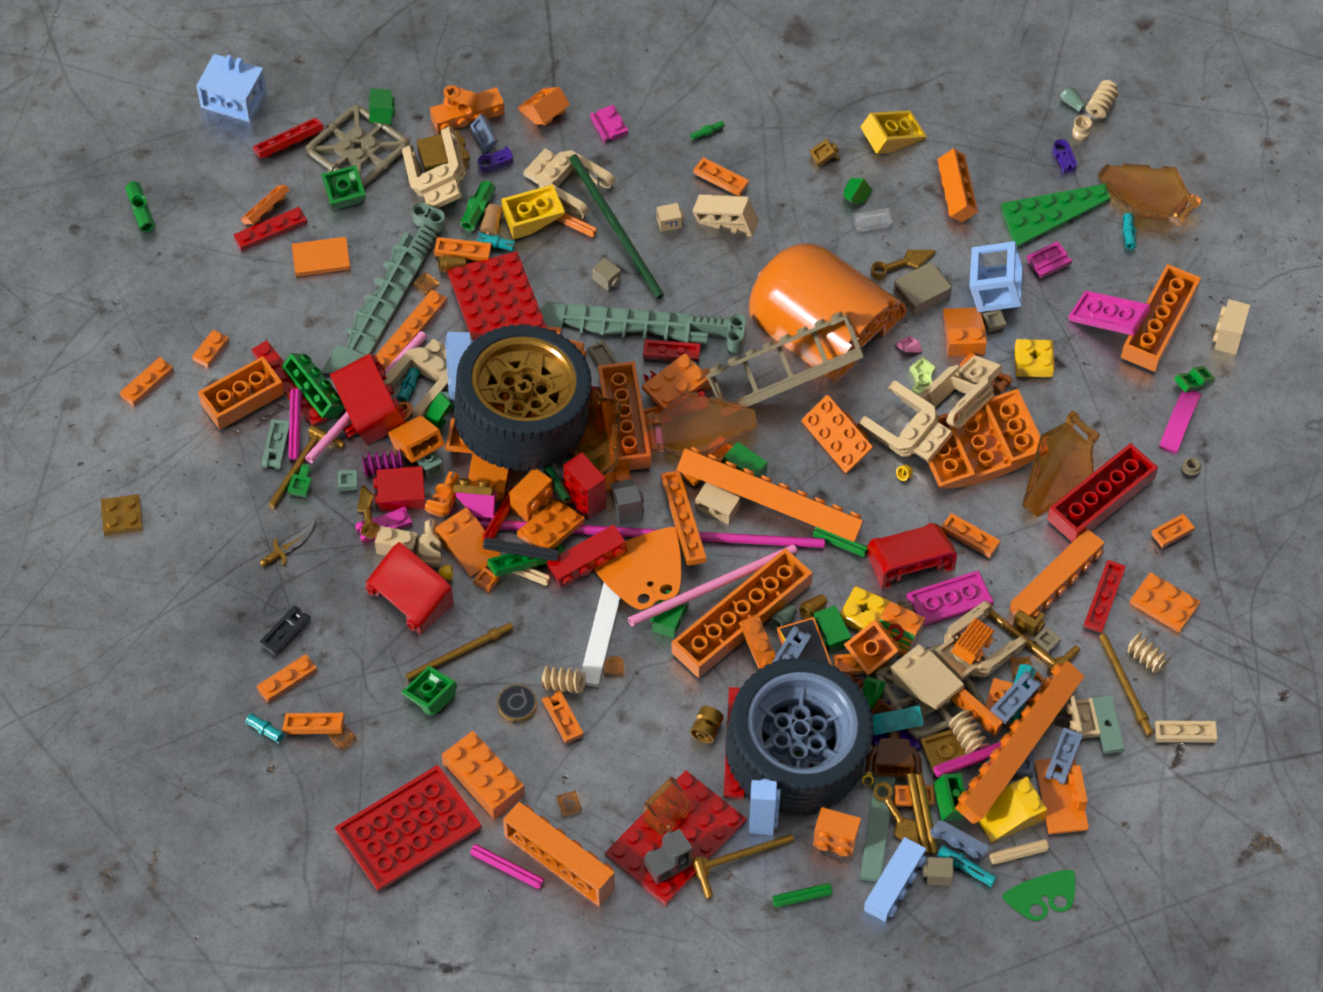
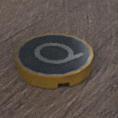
M510 685L504 688L498 696V711L508 721H526L536 711V695L532 689L525 685Z

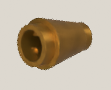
M443 255V257L438 258L440 272L447 273L455 267L466 266L464 257Z
M820 594L802 602L799 612L805 619L812 618L815 612L822 610L828 603V600L823 594Z

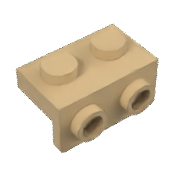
M1070 696L1068 703H1066V713L1071 716L1070 730L1083 734L1082 739L1100 737L1093 699L1075 700L1074 696Z

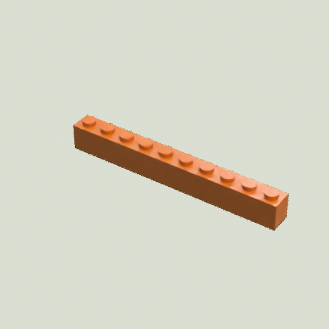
M697 448L684 449L676 470L855 542L865 521L860 519L862 515L852 511L850 514L843 512V507L835 504L832 507L825 505V500L815 497L814 500L808 498V493L797 489L796 492L789 490L790 486L781 482H779V485L771 483L772 479L763 475L761 478L754 476L755 472L744 468L743 471L736 469V464L726 461L725 464L719 462V457L708 454V457L701 454V450Z
M1068 660L1062 664L1057 663L1051 669L1052 675L1042 682L1041 690L1033 694L1030 699L1032 701L1031 704L1022 709L1020 712L1022 716L1012 723L1010 733L1005 734L1001 738V745L991 752L989 762H985L980 767L979 772L981 773L970 781L968 791H964L959 796V803L955 809L972 824L984 818L1085 677Z

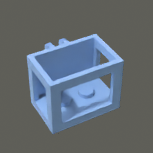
M214 54L196 85L201 108L250 122L267 91L263 68L244 63L241 58L234 60L231 55L223 57ZM252 93H256L252 102L250 103L249 98L251 97Z
M1016 242L972 247L970 290L977 311L984 312L1021 307L1023 265ZM1008 250L1007 264L985 266L981 254Z

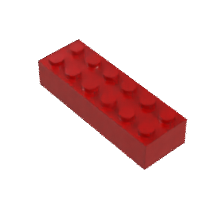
M1130 443L1049 508L1047 520L1073 542L1086 529L1092 531L1155 480L1158 466Z

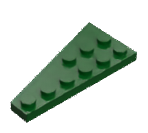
M1106 184L1004 202L1001 203V210L1012 241L1016 242L1017 249H1019L1021 245L1035 241V238L1046 235L1068 224L1070 220L1078 219L1085 212L1093 211L1109 203L1110 195Z

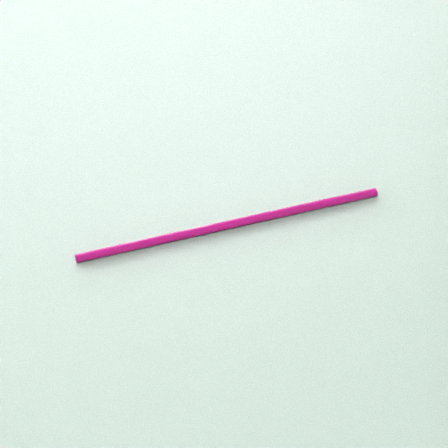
M478 519L483 529H486L491 521ZM504 520L499 530L518 531L527 522ZM582 525L572 534L595 535L609 526ZM616 527L622 537H637L659 530ZM699 532L701 541L775 546L795 545V547L824 548L825 539Z

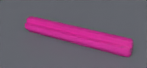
M292 389L290 394L288 457L292 461L297 460L300 456L302 393L300 389Z
M998 742L938 764L934 767L933 771L937 777H941L943 774H949L990 759L989 755L995 748H999L1001 743Z
M474 844L471 848L470 854L537 889L542 887L544 883L543 877L478 844Z

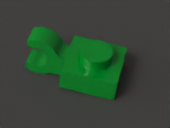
M302 464L299 475L293 474L288 487V494L307 498L312 484L310 465Z

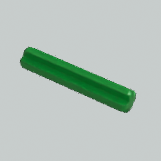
M818 527L814 529L813 536L816 538L825 539L828 543L862 557L867 553V546L850 541Z
M830 883L773 895L772 902L774 907H780L829 896L832 894V886Z

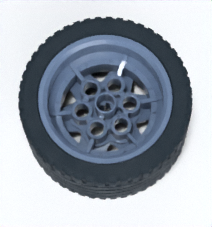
M795 657L785 658L780 661H774L772 664H767L764 668H760L756 673H753L744 682V685L741 686L739 693L736 695L725 743L728 766H730V771L734 775V779L739 782L741 789H744V792L751 796L752 780L769 779L776 781V789H780L779 812L783 811L787 814L816 813L818 810H821V807L830 808L835 803L840 802L842 798H845L861 776L874 732L871 707L868 705L869 702L867 697L864 696V692L862 689H859L860 686L856 682L854 683L850 676L848 677L844 671H840L836 666L833 667L827 662L823 663L821 660L816 661L812 658L804 659V657H799L798 659H795ZM788 707L787 713H774L782 708ZM810 709H812V710L818 712V713H819L820 715H822L823 717H821V716H814V717H812V716H811V710H810ZM796 715H801L804 719H798ZM777 723H784L786 727H780ZM813 726H818L821 730H815ZM762 732L769 737L765 742L762 739ZM835 738L834 751L826 744L827 741ZM782 741L785 745L780 746L776 742ZM816 744L820 749H814L811 745ZM799 752L802 754V756L797 757L793 753Z

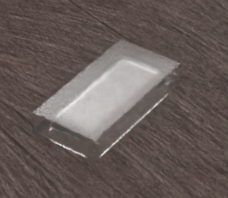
M889 208L853 214L857 232L893 226Z

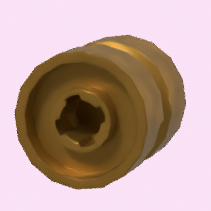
M701 706L696 716L697 720L694 721L690 730V735L700 742L713 743L724 715L713 707Z

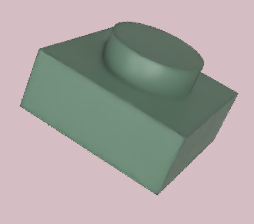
M357 470L337 471L338 491L358 490Z

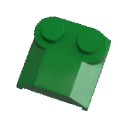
M356 165L328 173H321L329 205L332 208H345L359 204L366 199Z
M428 665L401 693L420 706L425 714L433 715L438 713L455 696L457 684L451 678Z

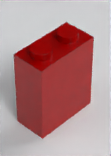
M422 466L376 470L377 477L373 478L374 489H378V494H374L375 505H379L380 512H391L403 507L406 510L425 509Z

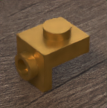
M1018 610L1015 614L1013 625L1019 631L1033 637L1037 631L1041 632L1045 626V614L1041 612L1035 620Z

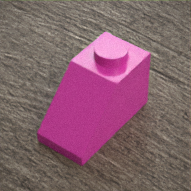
M494 491L492 495L456 492V497L475 517H479L481 520L493 518L497 507V491Z

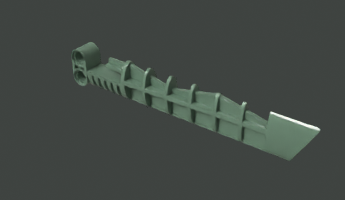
M417 203L412 207L413 223L420 227L413 239L410 233H403L398 244L392 247L390 262L385 261L383 263V266L387 269L385 279H374L373 282L380 287L373 295L364 296L367 301L355 312L352 329L346 328L345 330L350 334L347 347L336 345L322 370L323 375H330L373 351L425 259L424 256L427 255V251L430 250V246L434 243L433 240L436 239V235L444 230L445 215L443 211L424 203Z
M547 302L540 309L546 326L559 327L561 331L563 324L580 328V333H583L584 330L601 335L622 333V337H625L626 333L643 332L644 340L647 339L649 332L664 336V341L672 338L685 343H708V336L727 338V348L733 353L743 350L746 337V318L742 314H734L725 319L718 317L717 319L714 316L708 318L707 315L704 317L698 315L696 317L694 314Z

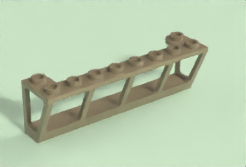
M842 311L831 315V319L828 321L824 319L814 322L815 326L809 329L807 326L796 330L797 334L790 336V334L781 336L779 337L780 341L774 344L772 341L762 345L763 348L756 351L753 348L746 351V356L738 358V356L732 357L727 360L728 363L721 366V363L711 366L706 376L724 417L863 358V351L847 312L844 314ZM845 321L855 349L828 360L816 331ZM812 333L823 362L793 374L782 345ZM777 348L788 377L758 389L747 360ZM743 363L753 392L726 403L715 375Z

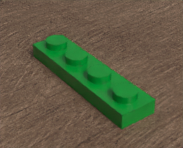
M560 544L554 548V550L559 551V555L565 552ZM508 553L489 558L487 565L494 576L498 577L547 564L549 560Z

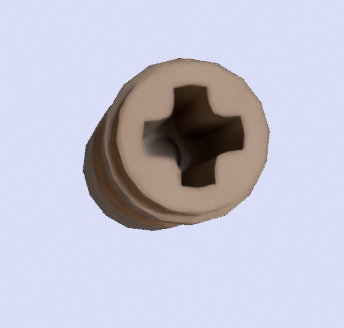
M489 204L486 207L480 232L493 236L498 235L500 219L503 215L502 208L499 205Z

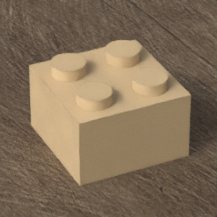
M1228 299L1227 306H1222L1213 341L1216 342L1215 350L1234 355L1237 354L1250 308L1249 304Z

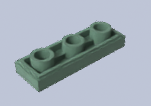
M1112 695L1092 698L1104 754L1124 752L1125 748Z

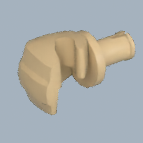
M427 520L424 523V534L420 535L417 541L416 556L430 568H440L442 563L441 553L439 552L441 551V538L435 532L437 523L432 520V526L430 527V520Z

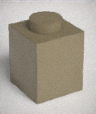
M604 258L592 268V279L609 291L619 285L621 270Z
M928 857L927 865H923V877H927V885H952L953 858Z

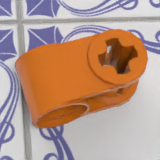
M454 85L445 87L443 91L445 107L463 114H471L479 100L475 92Z

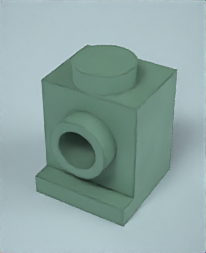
M435 451L416 461L418 466H422L423 475L426 480L444 472L443 462Z

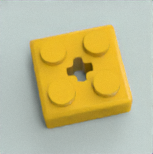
M1016 339V376L1053 377V340Z
M855 586L840 615L845 625L861 631L873 620H880L890 600Z

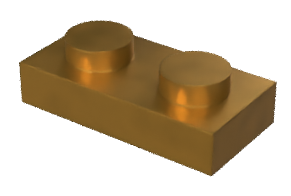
M460 478L454 483L453 492L492 495L495 483H490L489 480L474 482L469 478Z

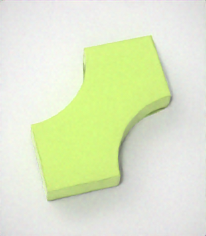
M924 357L918 359L909 369L915 378V385L911 391L919 396L932 383L931 377L936 371V367Z

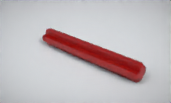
M514 487L509 488L482 535L483 542L485 538H495L511 509L509 492Z

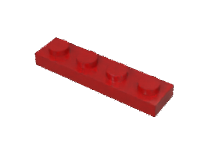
M315 117L252 147L254 153L261 159L267 158L274 152L284 150L294 143L302 142L303 139L309 136L317 135L320 131L324 130L322 122Z
M297 207L237 232L233 236L242 252L308 223L301 208Z
M1107 560L1083 627L1100 633L1103 632L1126 568L1125 565Z

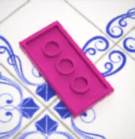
M1085 290L1068 318L1072 322L1134 336L1151 310L1150 304Z
M979 570L906 594L908 601L913 603L914 613L925 617L924 628L965 615L985 600L991 605L994 604Z

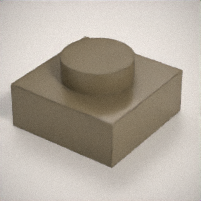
M1000 309L983 313L982 319L988 332L1006 328V322Z
M1046 626L1033 639V642L1049 654L1061 642V637Z

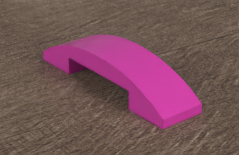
M1182 390L1159 448L1177 454L1202 393L1196 391L1185 393Z

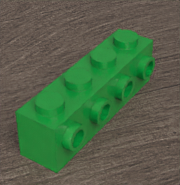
M291 353L282 365V369L322 418L337 419L345 407L338 392L332 387V383L314 365L310 356L304 353Z

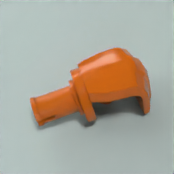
M449 471L444 484L436 486V494H433L432 500L428 499L425 504V510L429 514L443 518L449 516L457 499L456 492H453L454 483L459 479L457 473H454L452 476L453 471Z

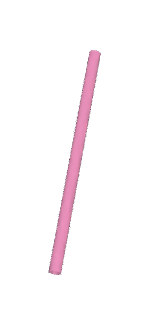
M420 331L385 369V375L408 349L418 348L427 338L424 332ZM347 412L306 455L305 458L308 462L313 463L350 423L351 419Z
M795 545L786 547L793 555L797 553ZM783 549L630 616L628 621L631 626L637 625L756 572Z

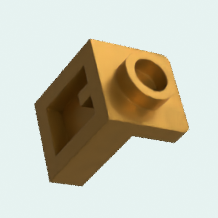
M827 139L809 151L819 167L833 157L837 160L840 159L838 155L839 148L834 142L831 144Z

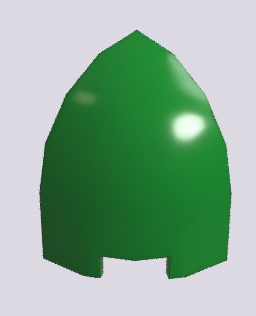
M850 178L843 192L844 197L849 202L860 205L868 199L873 190L864 178Z

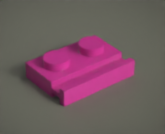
M614 104L597 110L596 113H590V118L604 143L607 140H615L628 135V129Z
M1058 241L1027 255L1026 258L1034 271L1039 274L1040 279L1072 263V259H1069L1068 254Z

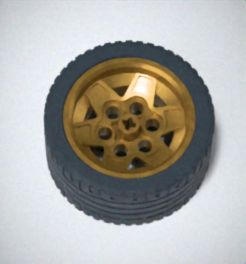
M518 324V326L509 325L508 327L502 326L499 329H493L486 332L485 335L479 336L464 351L457 367L454 419L460 438L476 456H480L482 460L488 461L492 465L505 467L504 469L536 470V468L542 469L545 466L549 467L553 463L560 462V460L565 459L567 455H570L577 448L586 431L592 387V377L588 362L584 355H582V352L569 339L564 338L563 335L557 334L553 330L550 331L547 328H540V326L536 325L535 327L528 324L526 326L523 324ZM556 397L558 398L557 403L553 402L550 399Z

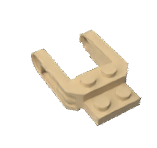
M451 126L441 130L448 158L447 164H442L422 174L420 162L417 160L413 150L414 147L410 144L402 148L410 187L419 196L425 198L427 205L434 208H440L462 197L459 181L461 182L464 179L466 171L458 139Z
M545 148L524 170V176L537 183L539 188L553 184L564 211L578 219H583L589 212L587 205L558 188L571 173V170L577 173L569 160L570 156L577 153L571 150L559 152L556 155ZM577 154L595 184H600L609 189L614 185L616 180L610 172Z
M432 339L425 348L408 349L386 374V385L390 384L393 391L405 379L411 367L417 368L420 374L436 383L416 406L413 412V417L415 418L419 415L425 417L428 408L439 392H449L446 347L435 339Z
M974 355L962 367L958 365L948 367L919 396L936 407L954 389L965 393L966 395L955 404L956 406L950 411L948 419H946L949 425L960 428L994 396L991 382L1003 371V368L998 363ZM959 414L958 419L955 422V416Z
M893 381L887 389L919 413L909 422L899 437H896L866 416L862 417L858 425L867 434L901 457L912 456L915 453L930 463L953 433L939 423L938 413L932 404L899 382Z
M987 600L951 624L944 635V643L935 649L933 653L960 681L969 675L986 678L1017 655L1028 643L1020 635L1016 640H1011L988 658L984 653L979 662L975 660L972 665L951 652L974 618L982 621L992 612L994 607Z

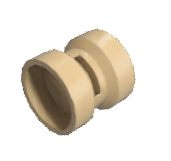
M1080 115L1075 118L1072 135L1077 140H1086L1089 137L1092 121L1089 117Z

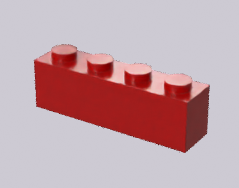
M613 524L561 553L558 561H547L548 569L560 588L568 586L577 578L588 575L593 569L604 566L609 560L622 556L627 551L626 542Z

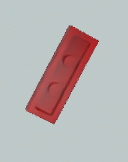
M646 339L644 341L643 359L675 361L683 354H686L693 362L699 363L700 344Z

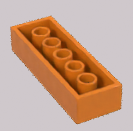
M1169 264L1166 265L1146 304H1150L1151 310L1135 335L1128 336L1123 346L1122 359L1156 372L1199 289L1201 277Z
M635 361L598 365V381L613 472L625 469L630 471L651 468V453Z
M518 802L503 818L506 838L599 907L615 890V872L609 864H603L594 853L585 851L579 842L566 837V834L560 828L551 826L545 817H539L529 805H523Z

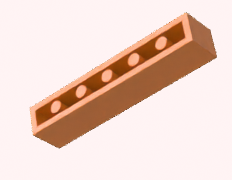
M1086 529L1011 601L1009 611L1015 615L1020 610L1036 620L1044 608L1048 609L1057 596L1063 595L1070 583L1074 584L1082 571L1086 572L1095 559L1101 558L1104 554L1105 542L1089 529Z

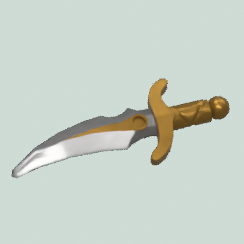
M315 520L298 534L286 539L280 547L277 545V538H275L273 541L274 551L264 557V559H261V566H266L267 563H271L278 557L282 559V565L284 566L287 560L285 554L291 552L293 548L300 546L309 537L314 528Z

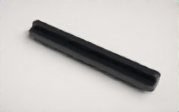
M485 538L483 542V549L555 562L559 559V551L490 538Z

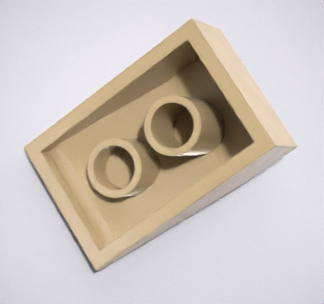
M919 644L890 667L895 685L936 710L964 687V684L932 652Z

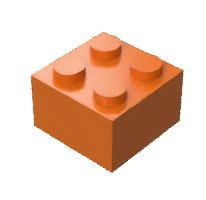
M538 469L531 470L509 492L511 513L523 522H528L554 501L552 479Z
M821 807L815 826L813 846L822 851L836 852L840 856L853 857L859 837L861 818Z

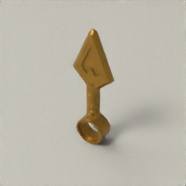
M907 250L903 259L889 264L881 261L873 263L870 274L874 279L882 280L886 277L888 271L901 266L909 265L919 268L936 251ZM881 268L884 270V272L877 273L874 271V269Z
M362 485L357 507L358 512L364 513L365 523L361 528V535L373 539L379 531V524L373 522L370 508L374 495L365 485Z
M878 783L873 790V796L877 801L884 802L892 816H894L896 824L893 835L900 840H903L905 837L920 845L916 820L904 818L891 799L892 788L888 783ZM880 787L886 788L888 795L880 797L877 794V789Z

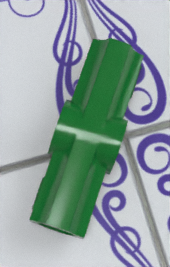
M487 180L481 182L475 195L470 196L467 210L460 221V226L466 231L471 232L475 230L481 217L485 215V209L490 204V200L496 191V186L492 182Z
M135 181L129 182L125 186V190L139 229L145 233L150 232L155 228V223L141 184Z

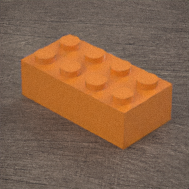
M262 356L198 391L200 404L218 429L221 430L284 395L282 381Z
M471 731L441 754L443 766L494 820L525 797L524 784L474 731Z

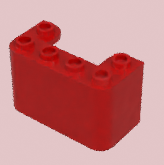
M371 353L330 374L353 426L367 446L385 437L393 429L405 424V417L407 416L396 398L393 399L392 394H394V391L390 384L386 385L385 368L379 362L377 356H372Z

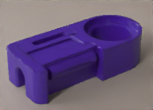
M1064 139L1056 140L1052 151L1055 159H1058L1061 166V173L1076 171L1077 161L1069 143ZM1064 146L1066 149L1064 151H1060L1056 147Z
M507 146L498 152L484 154L477 160L478 169L483 173H489L514 162L513 154ZM484 161H488L491 163L489 166L481 165V163Z

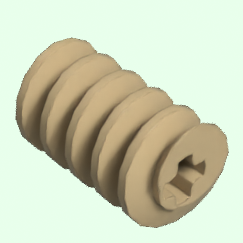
M1103 80L1085 107L1086 111L1096 118L1104 119L1119 96L1117 85L1110 80Z
M1139 632L1130 641L1127 653L1129 655L1134 654V659H1140L1142 665L1146 664L1148 670L1152 669L1153 674H1158L1166 667L1171 657L1165 659L1167 652L1164 651L1159 654L1160 647L1158 646L1153 649L1154 642L1152 641L1147 644L1148 637L1140 639L1142 632Z
M549 665L545 666L542 674V687L544 689L561 690L562 692L569 691L570 693L576 691L578 694H581L584 690L586 675L584 672L580 674L579 668H576L573 673L572 668L569 667L567 673H565V667L561 666L559 672L557 666H553L552 671H550Z
M969 710L960 712L949 723V727L953 729V734L957 736V741L965 749V754L989 746V743L983 744L986 740L985 736L978 737L982 731L980 729L974 730L978 727V724H970L974 718L972 716L966 717L970 713Z

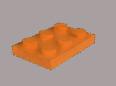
M683 354L643 384L642 389L667 414L707 384L709 380L706 374L686 354Z
M555 499L517 531V536L531 546L554 549L585 523V518L558 499Z
M1150 572L1129 603L1180 633L1199 607L1201 601Z

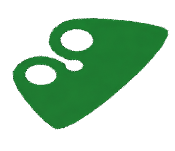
M1061 870L1030 879L1007 890L1002 895V898L1024 917L1033 921L1042 920L1048 914V907L1041 899L1043 896L1049 898L1048 903L1055 911L1064 912L1071 908L1075 895V873L1073 870ZM1064 896L1067 899L1066 906L1062 908L1057 907L1054 904L1055 897ZM1039 904L1043 908V913L1040 916L1032 915L1030 912L1032 905Z

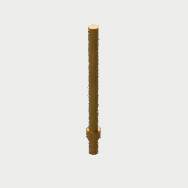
M511 622L499 628L494 627L488 630L487 634L406 673L405 676L410 681L418 677L428 665L436 668L490 640L495 641L501 638L500 635L514 628Z
M1101 634L1099 638L1132 704L1138 724L1142 725L1146 736L1153 735L1154 732L1148 721L1149 717L1146 711H1143L1107 634Z

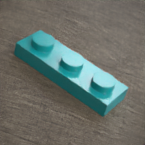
M920 705L875 714L872 721L874 722L873 735L924 725Z

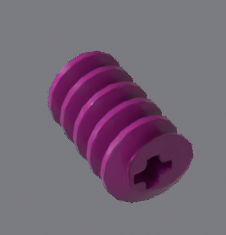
M398 449L397 455L394 454L393 450H390L389 456H387L385 451L382 452L381 456L375 451L374 457L371 456L370 452H367L366 458L362 454L363 470L366 477L369 475V471L372 472L373 476H376V470L402 468L400 449Z

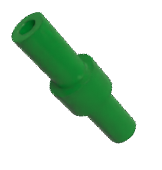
M722 120L712 125H705L702 129L691 133L690 137L692 140L702 136L707 137L713 134L714 131L725 127Z

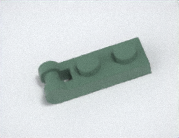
M271 420L262 458V468L270 466L275 467V469H282L290 421ZM270 456H276V460L270 459Z

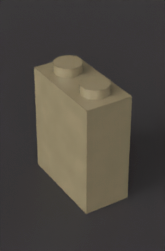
M929 262L896 279L893 291L914 317L951 298L952 285L949 280L943 277L941 270L935 267L932 262Z

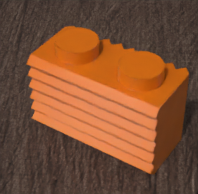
M974 618L951 652L970 665L975 660L979 662L985 653L983 651L984 647L988 649L994 641V638H992L994 629Z

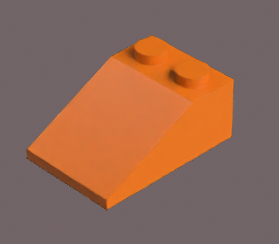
M976 307L943 309L947 356H968L971 352L977 356L985 355L987 342L981 312H978Z
M467 507L435 527L436 535L441 538L443 548L470 579L479 574L483 567L488 568L487 560L489 558L500 556V553L497 551L483 549L482 535L485 530Z

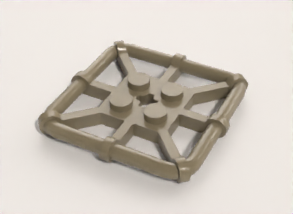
M355 104L333 123L330 122L326 126L327 128L306 146V152L325 166L329 172L339 170L347 162L351 165H356L360 179L361 167L370 160L377 167L361 180L364 187L383 170L386 171L389 165L402 154V148L410 144L404 135L388 124L374 123L377 126L369 133L361 129L359 113L369 119V111ZM354 114L355 127L347 134L340 131L338 127ZM384 130L398 141L380 142L375 137ZM331 133L341 139L335 145L317 146ZM357 145H360V146H361V149H359V148L354 149V148H355V146H357ZM396 149L385 160L375 156L381 150ZM336 153L341 158L335 163H331L320 154Z
M942 644L934 645L927 648V650L934 653L935 649ZM897 661L883 666L876 671L875 678L886 682L883 692L891 706L899 710L914 703L915 706L920 705L923 721L925 715L934 711H938L944 720L921 730L922 726L908 728L907 731L913 738H924L946 728L951 729L949 723L953 717L945 709L946 706L954 704L951 698L937 710L908 693L909 697L897 700L887 684H894L892 675L887 673L891 672L890 667ZM971 675L967 676L961 682H964L971 695L985 706L983 697L970 679Z

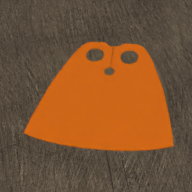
M675 526L655 530L625 541L627 551L622 556L615 557L604 566L593 569L615 594L636 609L643 610L653 606L658 600H668L675 597L679 592L681 584V556ZM652 581L654 584L650 587L647 586V583ZM669 584L672 586L670 593L662 594L660 592V588L663 585ZM641 594H648L650 597L649 601L644 604L639 603L637 599Z

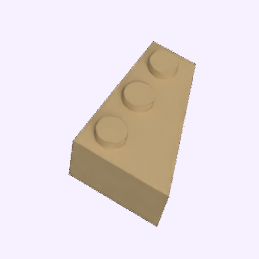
M699 195L692 211L697 223L719 229L720 226L731 228V232L735 233L737 230L747 232V236L753 237L759 221L749 197Z

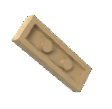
M1155 721L1154 724L1156 742L1217 741L1216 721Z

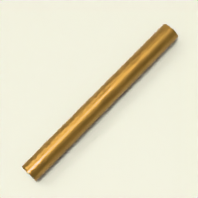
M910 773L906 776L920 845L926 848L925 854H929L930 848L915 774Z
M917 774L915 779L930 854L934 855L939 852L936 839L930 835L933 823L923 775Z

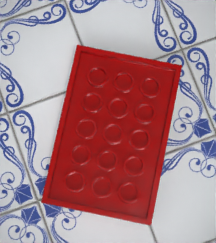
M517 251L489 258V260L469 263L466 266L455 267L447 272L467 329L470 332L471 340L474 341L479 336L485 335L486 332L496 328L499 329L502 326H518V324L526 326L528 324L534 327L536 325L540 326V328H547Z
M436 765L334 828L377 892H380L482 829V825L439 765Z
M685 770L605 852V857L667 906L696 875L693 862L692 866L657 885L644 866L646 854L653 849L658 850L662 847V838L666 833L680 829L693 848L692 859L703 856L707 861L711 860L747 822V818Z

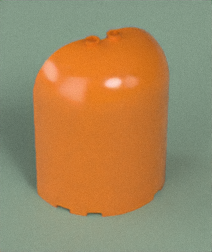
M811 243L790 246L773 257L758 274L749 299V313L752 320L761 330L776 341H780L779 337L790 334V336L797 334L796 330L807 326L809 329L815 326L814 322L821 319L828 321L831 319V315L842 311L843 314L847 312L861 348L877 333L883 337L906 315L907 311L905 304L833 252L825 247ZM845 321L816 331L828 360L855 349ZM812 333L783 345L812 367L823 362ZM859 360L823 375L836 383Z

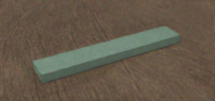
M876 776L874 788L881 782L888 783L892 788L895 785L896 777ZM880 787L877 789V794L880 797H886L888 791L886 788ZM872 796L860 880L878 882L882 873L891 812L884 802L877 801L874 796Z

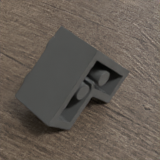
M633 479L610 483V493L619 525L642 521L641 513H644V496L642 491L639 492L638 485H634Z
M680 829L670 831L662 838L661 848L658 850L653 849L646 854L644 866L658 885L692 866L693 848Z

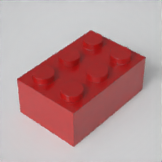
M583 453L565 463L563 473L564 486L572 497L569 503H573L576 506V510L581 516L584 515L590 520L607 508L606 478Z

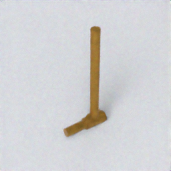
M314 425L310 426L308 430L310 440L268 503L271 508H275L289 487L293 474L298 473L302 464L306 461V455L328 433L327 431ZM335 438L331 444L343 449L345 442Z
M994 610L988 615L1016 639L1022 635L1028 641L1026 647L1048 663V673L1052 675L1051 669L1057 663L1062 664L1067 660L1070 661L1080 651V648L1074 645L1064 656L1053 658Z
M788 834L708 861L703 856L692 859L705 898L713 896L707 877L711 871L710 868L793 842V835Z

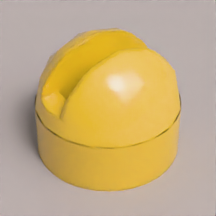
M901 465L896 469V475L901 481H906L913 475V470L909 465Z
M444 565L439 569V575L443 579L453 580L452 565Z

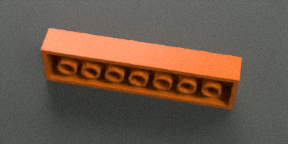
M786 548L783 549L672 641V654L694 675L700 678L745 640L739 625L740 621L758 614L762 625L771 619L773 614L783 609L812 584L813 572Z

